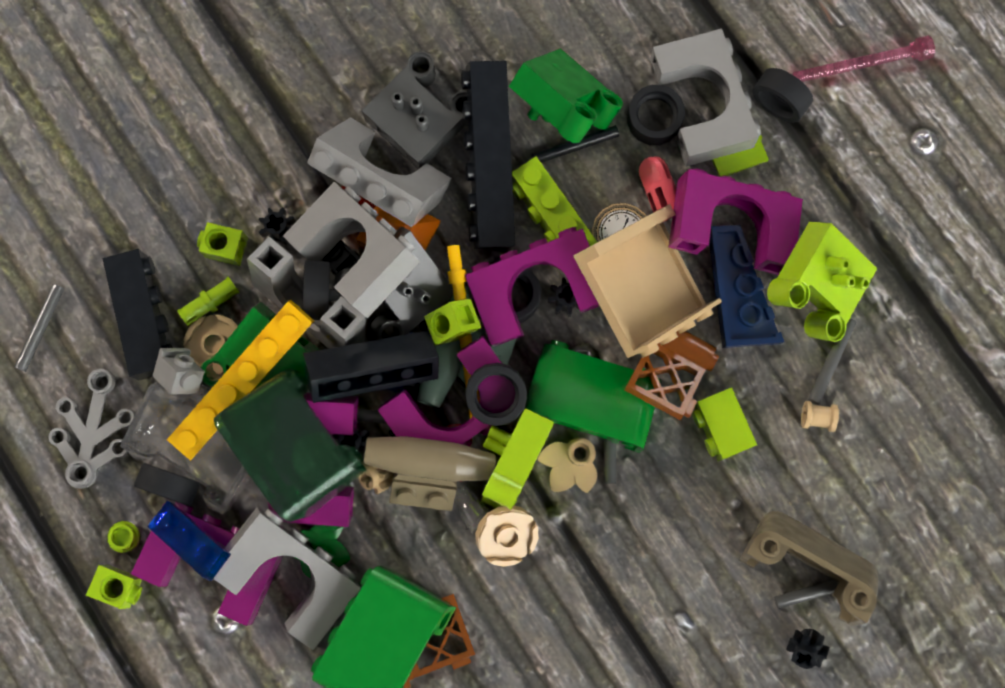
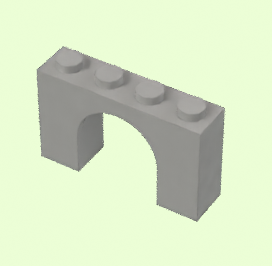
M722 28L655 46L652 49L650 61L658 85H665L692 77L704 78L713 82L721 90L725 99V111L713 120L679 130L676 140L685 167L752 149L761 135L758 120L753 119L750 112V96L747 91L743 92L740 83L742 82L740 67L734 65L731 57L733 55L731 41L729 38H725Z
M351 117L317 137L307 164L341 185L349 186L356 194L410 227L414 226L441 203L452 179L427 163L409 175L393 174L374 166L365 157L376 132Z
M333 182L283 237L309 261H321L344 237L356 232H366V246L362 256L334 288L354 308L368 318L420 261L411 253L415 247L402 235L396 239L393 235L397 230L384 218L378 222L375 218L379 214L369 204L364 202L360 206L358 202L362 198L349 186L343 190L337 183Z
M268 237L247 258L252 285L281 309L289 300H292L302 309L303 282L294 269L293 256L272 238ZM341 296L332 306L328 305V311L320 320H315L307 331L329 349L362 343L365 340L366 317Z
M257 507L208 568L209 575L237 595L257 568L265 561L277 556H293L302 560L310 568V588L304 599L284 624L289 634L314 650L343 613L348 602L360 591L361 587L355 580L358 575L344 564L340 568L331 562L333 556L322 547L318 546L316 549H313L306 544L308 538L293 527L289 531L282 526L281 522L283 519L269 508L263 512Z

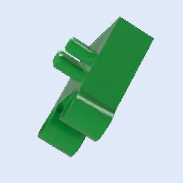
M561 48L523 62L509 85L516 94L531 106L527 113L529 119L536 121L542 115V119L545 122L551 123L558 129L562 137L572 143H580L592 125L599 129H607L624 105L622 99L616 93L607 89Z
M260 302L250 310L220 350L201 365V368L205 371L202 379L204 383L214 386L275 317L276 314ZM303 335L256 387L263 394L251 404L249 415L252 421L259 426L270 425L276 420L271 418V414H267L262 410L261 403H267L272 406L273 400H277L282 391H294L305 378L303 353L320 350ZM213 363H217L223 368V375L215 373Z

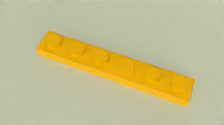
M289 300L168 437L167 441L191 461L315 320L292 300Z

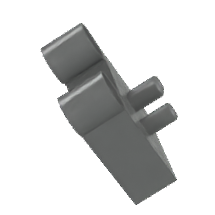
M422 51L413 53L408 59L407 66L362 110L365 121L417 169L426 163L428 164L465 126H468V120H464L463 113L457 110L459 106L463 105V101H467V91L457 92L451 99V110H448L424 88L434 82L436 73L433 58L430 54ZM419 66L429 68L427 72L422 74L414 71Z
M404 227L399 228L393 236L396 239L400 235L404 236L415 247L411 253L420 263L383 301L392 316L381 315L374 319L370 328L371 334L376 340L384 339L382 338L383 329L389 325H393V332L387 338L406 335L425 319V315L438 309L454 296L453 288L412 232ZM351 268L342 269L335 275L334 286Z

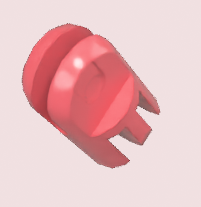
M651 156L645 158L640 163L639 176L653 213L669 204L674 209L676 186L668 165L660 157Z

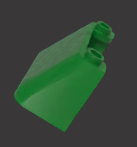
M551 340L550 344H544L527 394L525 408L542 417H546L556 424L610 440L611 443L618 444L619 441H622L621 444L625 446V449L637 453L644 450L655 407L624 391L634 370L569 350V345L561 341ZM649 377L639 378L635 383L645 390L654 389Z

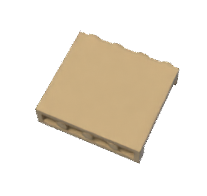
M670 204L573 255L627 358L639 353L644 358L658 351V343L662 346L678 337L677 331L680 334L696 326L695 319L699 322L714 314L712 308L722 302L718 298L707 304L705 303L677 249L668 247L670 235L663 221L676 215Z

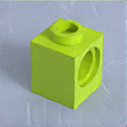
M207 222L205 230H201L199 233L197 247L205 258L241 266L248 237L242 230ZM220 238H227L226 246L223 249L215 250L216 241Z
M471 299L449 302L424 316L435 346L457 341L482 328Z
M98 565L86 596L118 609H127L131 605H135L142 593V587L140 586L142 579L111 565ZM116 579L120 580L123 584V591L120 596H116L112 591V584Z

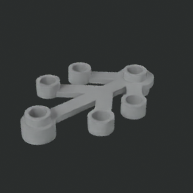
M96 369L88 376L87 384L93 391L86 425L77 413L78 405L75 400L64 397L56 403V411L64 416L81 443L79 455L70 445L71 436L66 429L54 428L48 436L49 442L58 448L68 464L65 470L67 482L72 487L78 489L90 487L97 478V470L116 457H126L130 452V444L123 439L113 440L108 449L92 458L94 447L121 428H130L137 422V414L133 410L124 408L117 412L116 417L99 427L106 396L114 389L116 384L114 375L105 369ZM106 377L108 384L106 387L101 388L99 382L102 378ZM70 402L71 409L65 413L62 409L63 404ZM130 413L131 420L124 424L122 421L123 415ZM62 432L64 439L57 443L55 436L57 433ZM118 443L124 445V450L120 454H117L115 451ZM81 468H85L87 471V475L83 479H80L78 476Z

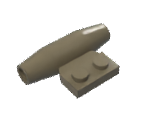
M409 436L370 437L366 440L363 464L394 473L389 503L452 511L457 481L489 480L495 469L496 455L455 442Z

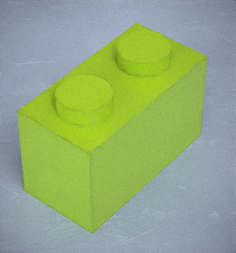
M732 387L697 401L692 416L699 429L703 427L708 439L704 440L711 457L716 456L719 462L757 446Z

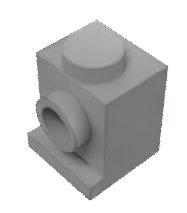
M160 348L153 377L169 394H198L205 371L190 357L191 351L188 348Z

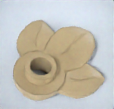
M575 438L568 444L563 442L549 444L538 457L540 463L552 467L550 487L553 492L566 491L576 484L583 492L588 493L596 483L597 471L593 464L596 451L594 445L585 438ZM575 449H584L586 452L585 458L577 459L574 456Z

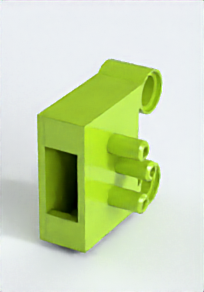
M808 222L780 274L769 284L767 289L768 300L776 306L796 309L803 308L810 301L818 310L809 313L805 319L804 330L807 336L814 339L838 342L844 337L846 324L863 293L869 287L877 267L832 223Z
M525 408L512 434L497 426H491L483 447L501 457L482 493V502L494 508L504 506L512 510L552 430L553 421Z

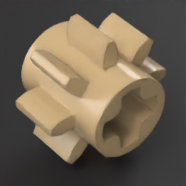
M363 461L359 463L362 468L358 470V480L363 488L366 490L374 488L376 494L389 489L392 485L393 472L363 464Z

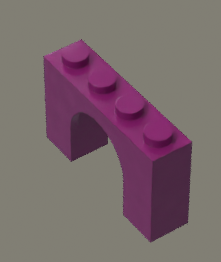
M688 169L677 181L673 209L676 215L672 217L668 247L697 255L709 245L712 216L715 207L719 205L735 206L743 210L752 219L756 227L757 246L754 269L779 275L799 239L803 199L794 197L786 191L775 192L764 189L759 184L737 182L729 176L718 177L707 174L703 169Z
M576 227L565 229L558 233L559 238L547 242L546 238L529 244L530 249L518 254L517 250H513L501 255V261L489 265V262L486 261L471 267L472 272L466 274L465 277L491 346L496 347L524 336L512 304L511 294L515 280L529 267L550 265L561 270L570 283L580 312L584 313L600 306L573 256L590 247L583 229L578 231Z
M483 335L457 352L458 358L470 375L485 364L502 363ZM489 376L478 386L480 405L488 412H504L514 402L515 388L511 381L504 376ZM406 388L378 408L379 413L396 437L409 436L455 442L470 446L472 444L470 440L479 432L483 436L488 434L492 426L482 423L474 416L459 426H439L426 418Z
M282 391L277 400H273L271 418L276 419V431L271 433L270 449L275 450V461L270 463L269 480H274V491L269 493L268 508L283 519L282 522L349 527L353 518L354 487L322 485L311 482L297 469L293 451L296 441L311 433L353 435L357 428L359 396H347L313 403L310 393Z
M175 502L174 505L164 503L131 575L158 587L168 586L183 553L191 544L201 539L210 538L226 547L240 528L232 526L231 530L220 526L222 520L206 513H204L203 517L197 516L192 513L193 507L179 502ZM283 556L273 557L261 564L237 595L228 590L218 610V614L245 626L252 625Z

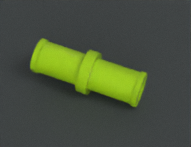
M228 276L207 292L205 290L201 291L199 297L178 309L177 312L186 325L190 326L208 312L214 313L217 311V306L240 292Z

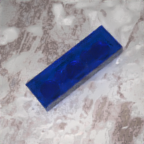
M166 501L147 526L206 580L212 581L231 556L215 539L175 504Z

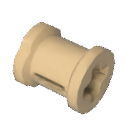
M811 401L804 402L801 414L802 428L808 429L809 426L827 428L828 432L836 431L839 420L838 405L831 404L830 407L812 405Z

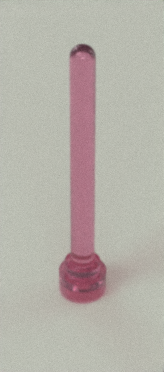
M926 35L916 38L909 46L795 71L793 75L802 82L911 57L919 61L929 60L935 56V46L932 37Z

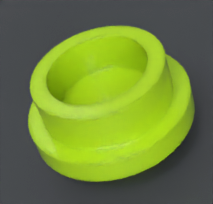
M128 521L117 522L108 532V543L116 552H130L137 547L140 541L139 529L135 524Z

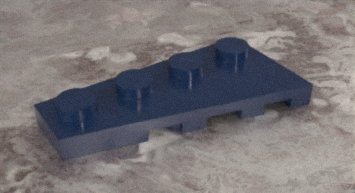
M741 225L711 226L709 246L716 299L720 298L722 301L717 305L722 348L784 343L781 332L778 333L773 320L775 315L772 307L768 306L764 296V286L761 278L757 277L752 263L754 260Z

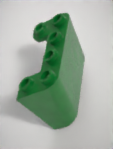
M377 566L374 569H368L361 580L362 588L358 595L348 602L344 611L346 616L340 626H336L329 635V646L325 653L320 655L312 665V680L325 688H403L432 634L441 636L456 609L455 606L396 571L383 566Z

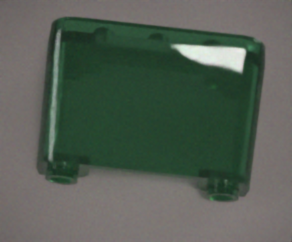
M291 368L283 370L214 417V424L272 508L282 519L289 522L311 516L367 470L362 464L363 458L357 449L352 446L349 448L344 445L339 446L303 397L307 393V380L298 370Z

